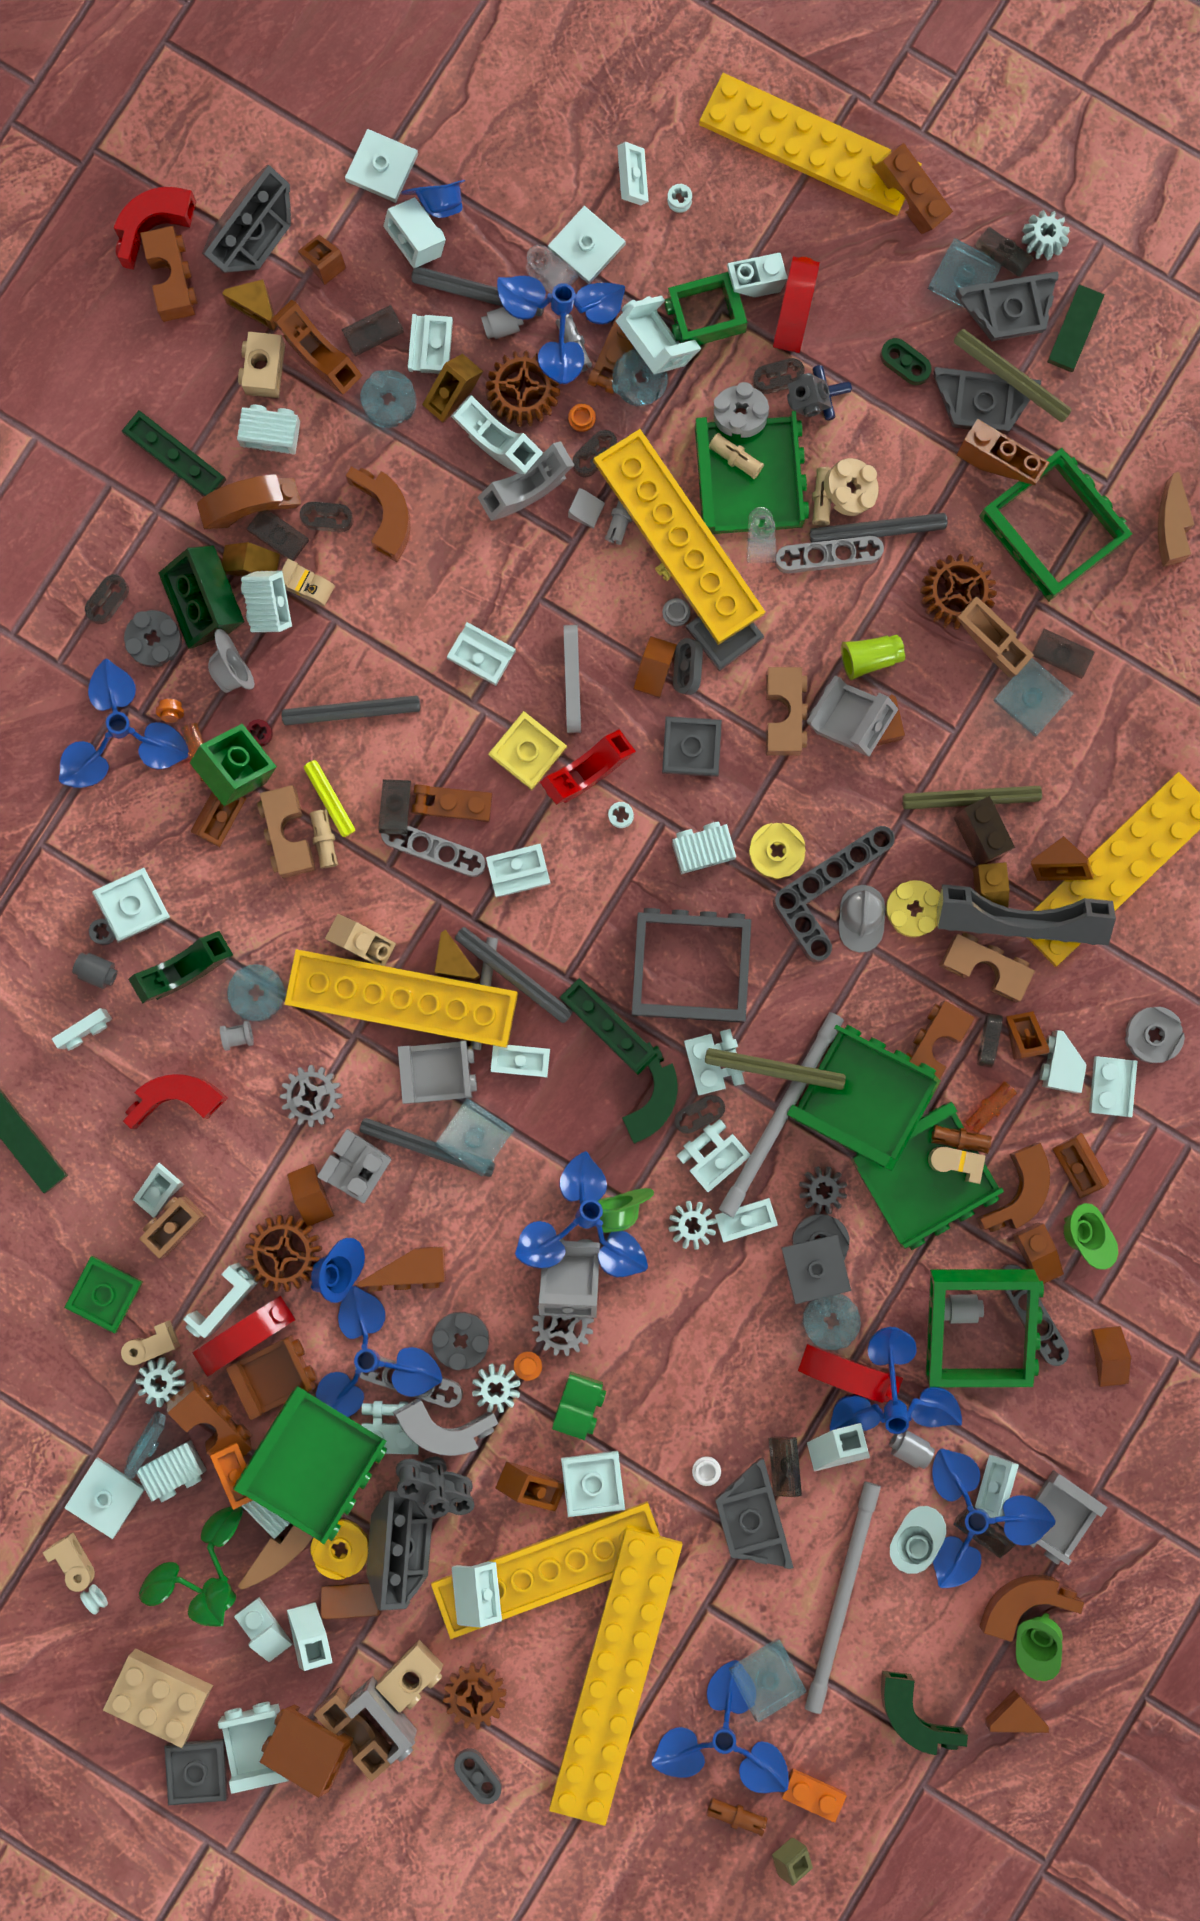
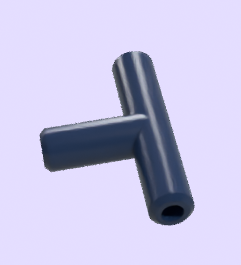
M814 366L812 369L814 376L825 380L827 383L823 366ZM849 381L828 386L832 408L823 410L825 420L830 421L836 417L831 397L850 393L852 387Z

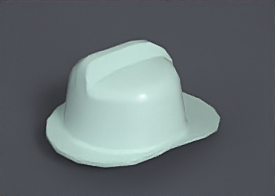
M919 1506L911 1510L904 1518L890 1544V1557L893 1564L900 1571L907 1574H917L926 1570L935 1560L946 1537V1523L943 1516L936 1509L929 1506Z

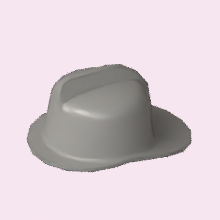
M217 629L215 632V642L218 650L210 657L208 663L212 679L225 693L241 686L248 690L253 689L255 683L251 671L241 659L229 635L224 630Z
M867 885L854 886L842 898L839 934L844 945L852 951L859 953L868 952L875 948L882 940L886 908L884 898L875 888Z

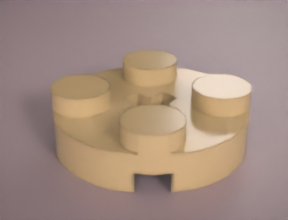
M848 458L839 461L827 472L824 479V490L827 494V499L831 498L832 502L836 505L834 508L838 512L847 516H857L875 505L879 491L875 468L871 465H866L858 459ZM852 482L855 485L856 490L854 493H851V488L847 487V483Z

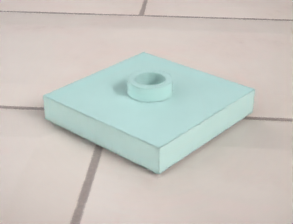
M367 129L345 176V180L348 183L396 203L418 156V150Z
M583 206L548 245V250L586 283L590 284L626 245V241L587 207Z
M145 868L92 891L118 943L170 918Z
M618 1451L561 1458L568 1517L625 1510Z
M97 1457L64 1508L113 1539L145 1489L142 1485Z

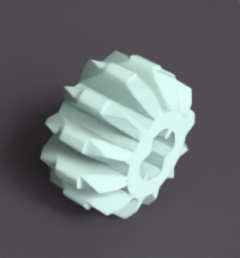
M1044 210L1039 213L1038 217L1032 215L1028 220L1029 224H1025L1022 231L1025 235L1022 237V243L1029 244L1026 249L1027 253L1036 252V260L1042 254H1044L1047 261L1052 258L1053 254L1060 255L1063 251L1062 247L1067 246L1069 242L1067 237L1070 231L1069 227L1063 226L1065 217L1057 220L1055 218V211L1050 216H1047Z
M686 1201V1212L679 1205L676 1206L677 1212L681 1214L680 1218L675 1215H670L669 1217L670 1220L678 1222V1225L668 1227L669 1231H680V1233L674 1236L673 1240L678 1242L684 1236L685 1239L682 1247L685 1249L689 1246L690 1240H693L694 1249H699L697 1239L700 1238L704 1244L708 1245L710 1242L704 1234H716V1231L707 1228V1225H714L717 1223V1220L713 1218L705 1219L712 1213V1210L708 1208L701 1214L702 1202L697 1203L694 1211L692 1210L691 1201ZM691 1217H696V1222L700 1225L698 1231L694 1229V1233H689L688 1227L685 1225L687 1219L691 1221Z
M165 1357L159 1358L158 1365L153 1359L148 1361V1368L142 1367L139 1370L140 1374L145 1378L136 1379V1384L144 1385V1388L138 1391L139 1396L147 1393L148 1397L145 1401L147 1404H150L156 1398L157 1407H162L164 1400L168 1402L173 1395L180 1391L177 1386L186 1385V1380L178 1379L177 1377L182 1375L184 1370H173L177 1363L175 1360H172L166 1366ZM161 1377L163 1381L167 1382V1385L161 1388L160 1384L155 1382V1379Z
M493 1363L489 1364L490 1374L488 1375L485 1370L480 1369L478 1373L484 1380L474 1379L472 1382L475 1386L481 1387L474 1390L472 1395L475 1397L483 1396L477 1405L481 1407L486 1401L489 1402L487 1412L491 1413L494 1404H497L499 1413H503V1402L512 1408L514 1402L509 1396L519 1398L520 1392L511 1389L520 1386V1380L510 1381L515 1375L514 1370L509 1371L507 1375L503 1374L506 1367L505 1364H501L499 1372L495 1371ZM491 1382L494 1384L502 1383L501 1391L504 1392L502 1394L498 1392L492 1394L490 1392L492 1386L489 1384Z

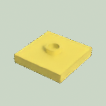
M523 711L488 755L530 790H533L567 749V745Z

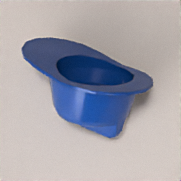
M465 180L448 185L408 189L402 191L401 194L417 195L428 214L436 218H445L462 211L460 184L464 183Z
M344 1238L338 1241L327 1256L320 1258L313 1265L311 1289L315 1292H320L331 1303H338L344 1300L364 1267L365 1253L361 1243L354 1238Z

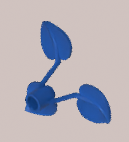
M515 276L509 278L498 277L497 291L500 302L513 317L531 319L535 316L537 307L543 309L549 303H551L552 311L560 316L559 343L548 342L542 346L538 353V365L542 372L559 384H568L575 380L584 366L585 358L581 346L576 342L564 343L565 318L572 311L573 304L579 313L585 312L586 318L590 322L608 324L615 320L619 314L625 292L624 285L594 283L582 287L576 294L570 285L561 283L553 288L552 294L549 293L545 299V288L536 278Z
M104 659L95 669L88 688L90 702L97 710L106 711L112 708L113 713L106 719L108 732L105 734V738L97 751L91 743L85 741L74 742L64 750L60 760L59 782L63 785L84 788L101 782L108 772L109 765L100 755L104 752L111 737L121 739L131 734L139 741H142L138 749L140 759L152 769L169 768L189 756L185 740L179 732L168 724L161 722L150 723L145 729V737L130 727L128 717L124 713L118 712L117 707H126L133 701L136 693L135 684L127 672L116 666L109 659Z
M587 1151L582 1152L566 1166L559 1182L560 1191L566 1200H580V1207L575 1214V1219L557 1236L554 1227L549 1223L542 1221L530 1223L519 1236L515 1251L516 1258L533 1268L544 1269L553 1267L563 1259L566 1253L565 1246L559 1240L564 1238L577 1225L585 1229L596 1226L599 1241L603 1245L597 1258L600 1267L605 1273L613 1277H627L645 1272L648 1269L647 1259L643 1249L633 1236L625 1231L611 1232L608 1235L607 1241L605 1240L602 1229L603 1221L600 1220L603 1209L598 1201L606 1192L607 1181L602 1170L592 1160Z
M352 1286L347 1296L342 1300L338 1314L339 1327L347 1338L356 1339L363 1336L362 1350L357 1352L354 1358V1364L357 1368L355 1375L350 1380L345 1373H329L322 1378L316 1390L317 1399L347 1417L354 1415L361 1408L364 1401L362 1389L355 1386L362 1372H374L379 1366L395 1369L391 1378L392 1384L400 1394L409 1397L426 1393L440 1384L443 1379L438 1364L424 1350L415 1347L404 1348L399 1351L397 1364L380 1361L379 1354L375 1350L368 1349V1333H376L382 1328L386 1313L384 1306L375 1296L357 1286Z
M886 1327L878 1330L871 1337L868 1343V1356L875 1365L889 1364L892 1400L887 1402L883 1412L878 1404L871 1405L868 1398L856 1394L844 1396L834 1406L829 1429L832 1431L861 1423L863 1431L874 1428L881 1421L885 1423L886 1429L890 1433L901 1434L908 1429L909 1421L912 1418L917 1424L925 1427L961 1426L962 1415L956 1398L949 1391L939 1387L924 1389L920 1394V1399H912L907 1410L905 1403L897 1398L894 1364L903 1365L909 1363L916 1355V1342L907 1332L897 1327Z
M943 1448L938 1450L932 1470L933 1482L938 1494L951 1502L956 1501L963 1495L969 1511L965 1518V1525L969 1532L964 1543L956 1536L946 1537L933 1561L940 1588L960 1586L971 1580L978 1573L981 1567L982 1556L978 1549L969 1546L974 1534L984 1533L990 1524L1005 1522L1004 1533L1007 1538L1014 1544L1022 1546L1036 1543L1055 1525V1519L1047 1507L1036 1499L1024 1495L1013 1496L1005 1501L1003 1505L1005 1516L990 1518L983 1509H974L967 1492L975 1490L979 1485L981 1474L977 1463L965 1454Z
M737 1660L730 1661L721 1666L712 1676L707 1687V1700L710 1707L718 1711L725 1710L723 1727L718 1728L714 1732L713 1741L698 1744L697 1737L693 1731L684 1727H676L664 1734L652 1760V1766L659 1772L672 1777L687 1778L696 1775L704 1767L705 1758L700 1749L715 1748L716 1751L722 1754L734 1751L747 1757L740 1764L739 1774L742 1783L751 1791L756 1793L786 1792L789 1784L785 1759L773 1744L764 1741L757 1742L753 1746L751 1753L736 1745V1735L729 1728L730 1711L736 1714L748 1711L753 1705L756 1696L755 1686L751 1677Z

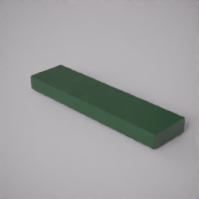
M140 410L136 412L123 428L122 433L203 497L219 489L226 481V478Z
M580 978L559 997L637 1075L658 1056Z
M0 1089V1139L45 1194L69 1175Z

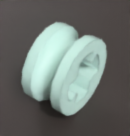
M676 184L668 191V205L671 210L677 213L687 211L692 204V192L687 185ZM677 193H681V196L684 197L683 203H679L678 199H676Z
M617 802L610 807L608 817L613 826L625 828L632 823L634 813L629 804ZM618 808H625V813L629 815L628 819H623L624 822L622 823L617 822V817L613 815L615 810L619 812Z
M94 1584L89 1587L88 1592L83 1591L80 1594L83 1604L92 1614L96 1615L99 1612V1607L105 1608L108 1605L107 1598Z

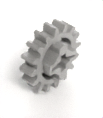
M309 1065L308 1072L299 1067V1075L296 1077L293 1074H289L288 1077L291 1083L282 1084V1087L287 1089L286 1094L280 1095V1098L287 1099V1103L282 1106V1109L291 1110L288 1116L289 1119H293L296 1116L299 1117L298 1125H303L305 1120H308L309 1127H314L315 1120L324 1125V1117L327 1116L333 1119L335 1115L332 1109L341 1108L336 1103V1099L343 1098V1094L336 1093V1089L341 1084L332 1083L335 1075L330 1073L325 1076V1068L323 1067L318 1072H315L313 1065ZM310 1077H317L326 1084L321 1086L314 1085ZM299 1083L301 1088L298 1096L293 1097L294 1089ZM309 1088L311 1091L318 1092V1096L314 1098V1104L312 1101L305 1100V1097L309 1095ZM330 1095L329 1104L324 1110L323 1101L326 1096ZM302 1106L308 1107L313 1115L303 1114L297 1108Z
M533 1315L532 1319L538 1321V1325L533 1326L532 1331L540 1332V1335L535 1339L536 1342L544 1340L546 1343L543 1350L546 1351L553 1347L554 1355L556 1356L559 1350H564L565 1355L569 1356L570 1348H574L578 1353L580 1351V1342L586 1345L589 1343L585 1334H593V1329L587 1327V1324L594 1322V1318L574 1317L572 1319L573 1317L551 1316L553 1318L551 1325L544 1329L545 1316ZM561 1317L563 1320L572 1319L568 1324V1331H564L562 1328L555 1329L558 1325V1318ZM582 1320V1330L579 1336L576 1337L573 1331L574 1326ZM554 1336L563 1337L567 1343H557L550 1338Z

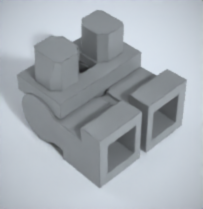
M348 1128L333 1150L340 1157L331 1154L317 1177L365 1204L392 1159L389 1155Z

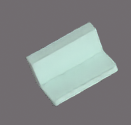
M485 1562L474 1566H453L452 1578L457 1624L481 1628L502 1621L496 1562Z

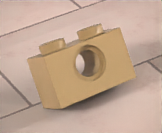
M248 332L247 341L242 343V358H245L244 368H240L238 374V383L242 385L246 395L279 398L285 343L282 335ZM267 361V365L264 368H254L257 362Z
M418 1640L378 1680L375 1688L399 1713L405 1707L410 1710L421 1699L422 1696L419 1693L426 1686L431 1689L441 1679L442 1675L440 1672L442 1671L443 1663ZM408 1672L416 1673L419 1677V1682L409 1684L404 1679V1674Z

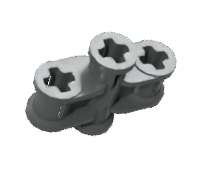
M429 1457L423 1462L415 1459H404L397 1464L396 1474L399 1477L397 1493L403 1498L424 1503V1513L427 1516L440 1518L448 1512L455 1515H466L474 1509V1499L470 1494L473 1489L471 1479L446 1471L447 1466L444 1459Z

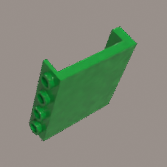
M792 411L790 417L767 418V423L763 430L754 436L741 438V434L732 433V436L726 435L719 430L715 422L707 423V417L696 418L695 439L701 517L712 534L802 528L805 519H809L808 502H803V492L807 491L806 474L801 475L800 464L805 463L804 447H799L798 437H802V421L797 420L796 411ZM717 433H720L721 436L737 447L741 445L745 448L744 451L764 464L761 472L755 479H752L751 476L738 467H731L725 458L709 449V444Z
M836 1025L834 1029L838 1033L818 1069L844 1074L846 1077L844 1088L838 1090L809 1084L799 1105L796 1107L792 1104L787 1115L892 1172L941 1080L935 1075L936 1070L922 1062L919 1066L909 1062L911 1057L899 1050H895L894 1054L885 1050L886 1044L873 1037L869 1041L860 1037L862 1032L852 1026L846 1025L844 1029Z
M947 1102L921 1117L892 1172L859 1154L850 1158L898 1243L904 1249L907 1247L910 1250L918 1248L926 1242L924 1239L926 1236L933 1232L935 1236L944 1233L950 1229L949 1223L956 1219L962 1222L975 1214L973 1209L982 1204L984 1207H988L1000 1200L998 1195L1004 1192L1002 1188L998 1187L985 1163L980 1184L966 1182V1173L953 1170L937 1172L930 1167L928 1155L934 1148L948 1147L956 1149V1147L931 1143L934 1125L956 1130L964 1128L956 1114L958 1111L952 1102ZM963 1149L966 1152L979 1154L978 1151Z
M295 1386L233 1486V1489L316 1538L322 1544H325L328 1539L332 1541L341 1527L337 1523L343 1513L348 1515L355 1505L356 1499L353 1496L358 1488L364 1489L372 1476L369 1470L374 1462L379 1464L387 1451L384 1445L387 1441L300 1387Z

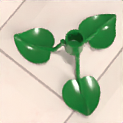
M230 1506L214 1513L203 1526L201 1540L204 1543H208L207 1550L219 1578L208 1579L203 1585V1589L182 1577H177L180 1569L177 1563L166 1562L154 1568L145 1578L139 1591L138 1598L147 1606L159 1605L171 1595L175 1583H180L199 1593L189 1604V1618L195 1623L204 1626H223L225 1611L234 1604L236 1593L231 1589L230 1584L227 1583L228 1578L222 1571L214 1552V1546H224L231 1539L239 1525L244 1508L240 1506L233 1510Z

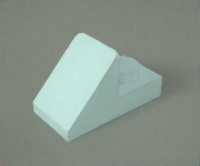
M158 1163L133 1200L155 1218L163 1210L172 1195L183 1187L184 1183L162 1164Z
M260 1597L256 1598L234 1616L251 1639L248 1644L249 1647L268 1662L272 1661L293 1644Z

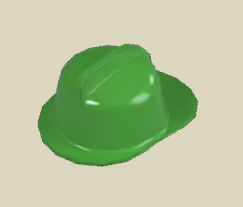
M642 1188L614 1197L600 1199L598 1202L603 1209L602 1216L600 1217V1220L603 1221V1232L623 1231L630 1228L638 1219L639 1204L649 1200L654 1195V1191L649 1188Z
M1084 1203L1077 1206L1072 1215L1064 1218L1063 1234L1065 1241L1070 1247L1080 1251L1083 1258L1092 1267L1101 1270L1112 1267L1117 1260L1118 1244L1103 1215L1092 1204Z
M1045 1613L1042 1617L1038 1616L1023 1621L1017 1630V1663L1028 1677L1037 1681L1053 1679L1059 1673L1062 1662V1631L1058 1624L1050 1619L1048 1613Z

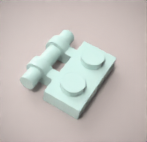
M731 1029L720 1031L722 1043L715 1045L712 1034L684 1041L698 1096L726 1089L723 1078L727 1076L732 1077L734 1086L745 1084L742 1074L745 1071L730 1068L721 1069L720 1066L705 1063V1055L708 1048L737 1053L736 1048L738 1044L737 1040L733 1039Z
M720 1119L713 1125L708 1124L703 1128L704 1132L693 1142L689 1140L683 1146L684 1149L676 1155L683 1164L691 1157L694 1158L697 1164L689 1171L707 1192L711 1191L750 1157V1153L733 1134L726 1140H723L718 1135L727 1128ZM712 1140L717 1147L706 1157H703L699 1151Z
M374 1401L373 1404L362 1403V1415H373V1423H362L361 1426L387 1441L384 1445L387 1448L385 1454H419V1445L404 1433L398 1423H383V1415L394 1416L393 1411L409 1402L400 1401L399 1404H383V1401Z

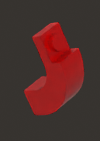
M178 187L150 189L133 198L122 209L115 222L114 230L119 237L116 245V256L123 268L132 270L135 268L142 241L140 233L147 232L157 225L166 223L190 228L196 206V199L191 190Z
M793 256L773 348L800 353L820 262L814 261L809 257Z
M619 729L604 736L589 751L571 764L546 776L540 781V784L556 805L562 802L567 803L608 776L636 751Z
M181 1074L160 1076L148 1081L134 1092L142 1101L140 1103L135 1101L126 1110L125 1113L128 1116L123 1122L130 1129H137L159 1105L175 1099L190 1105L203 1119H209L228 1098L214 1085L198 1077Z
M279 1296L192 1353L208 1377L296 1319L282 1297Z
M809 1344L806 1345L798 1372L877 1402L887 1403L889 1400H892L889 1372L855 1362L826 1349ZM895 1375L898 1395L903 1378Z

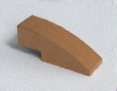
M1179 472L1173 473L1167 480L1159 508L1158 543L1163 567L1184 562L1191 555L1185 533L1194 526V521Z
M977 596L957 617L976 644L1009 678L1016 676L1034 656L1016 638L1017 634Z
M294 1525L284 1539L279 1535L275 1539L271 1537L238 1587L242 1590L276 1574L289 1564L313 1537Z

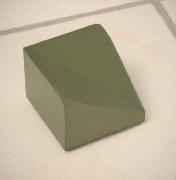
M790 1838L772 1854L778 1876L791 1886L795 1885L813 1869L807 1847L795 1838Z

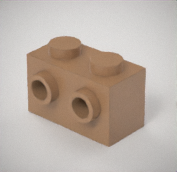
M186 1196L179 1197L178 1199L176 1197L172 1198L164 1206L163 1210L165 1212L158 1220L153 1218L143 1228L145 1233L139 1239L159 1259L167 1257L206 1217Z

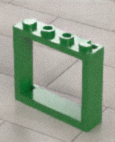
M1063 448L1047 459L1050 463L1039 479L1056 468L1114 540L1058 583L1000 512L1002 508L1031 487L1032 484L1018 481L986 506L979 515L981 520L1048 602L1120 547L1133 534L1125 524L1127 521L1114 512L1111 501L1105 495H1100L1095 488L1093 479L1088 474L1082 473L1077 467L1078 463L1075 457L1071 458Z
M1035 1269L930 1270L926 1377L929 1387L1034 1386V1376L1039 1375L1038 1359H1035L1036 1350H1040L1041 1346L1040 1334L1037 1333V1324L1042 1323V1309L1038 1305L1039 1298L1044 1296L1043 1281H1039ZM946 1290H1027L1023 1368L942 1369Z

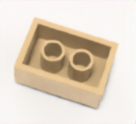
M135 1648L128 1656L103 1711L182 1748L195 1726L213 1685Z

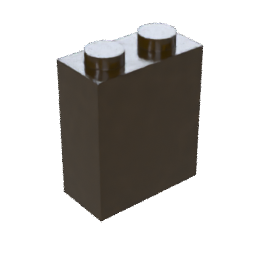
M990 796L963 808L953 817L976 865L992 862L1015 848Z

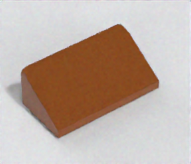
M211 792L191 829V833L220 847L247 798L241 797L223 806L214 793Z
M1082 1133L1052 1148L1080 1199L1104 1188L1109 1183L1105 1172Z
M369 1583L321 1587V1619L379 1616L381 1612L377 1609Z

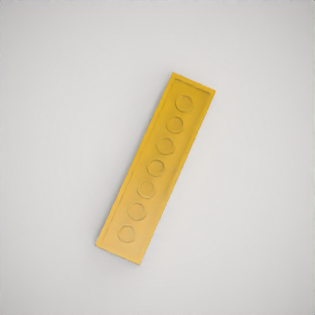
M722 73L700 118V126L898 216L906 200L905 197L895 188L888 189L872 167L888 154L891 149Z
M641 429L593 459L602 476L718 645L765 615V610Z
M1177 772L1088 857L1094 874L1093 880H1064L1032 911L1056 909L1073 904L1084 898L1113 901L1114 910L1118 909L1200 830V793L1180 772ZM1026 937L1054 967H1057L1081 944L1078 942H1061L1058 940Z
M296 949L284 1005L507 1048L518 992Z
M648 1501L486 1561L496 1562L502 1620L611 1580L626 1527L660 1536ZM452 1574L431 1582L450 1639L480 1629L479 1627L457 1624Z

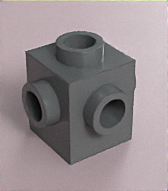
M807 373L796 378L797 381L787 384L789 389L787 400L793 411L805 417H812L820 414L823 410L832 408L829 398L830 391L825 380Z

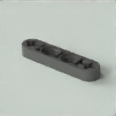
M1007 1264L1000 1269L1022 1268L1014 1264ZM1004 1290L1025 1327L1026 1310H1022L1019 1307L1018 1301L1022 1295L1027 1294V1290H1018L1014 1295L1011 1293L1014 1290ZM1039 1298L1038 1306H1041L1042 1319L1048 1324L1047 1332L1041 1335L1040 1339L1041 1341L1048 1340L1054 1334L1055 1339H1050L1054 1347H1061V1351L1058 1353L1060 1358L1057 1360L1054 1357H1048L1051 1349L1047 1343H1043L1038 1352L1045 1362L1052 1366H1060L1067 1361L1069 1350Z

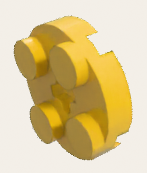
M345 1519L338 1521L337 1524L341 1525L332 1541L328 1539L325 1544H322L319 1540L313 1538L311 1543V1556L317 1570L322 1575L334 1580L345 1579L357 1574L363 1568L368 1558L369 1539L367 1534L359 1525ZM340 1542H343L348 1553H342L340 1557H337L335 1555L336 1550L332 1546L333 1544L338 1545Z

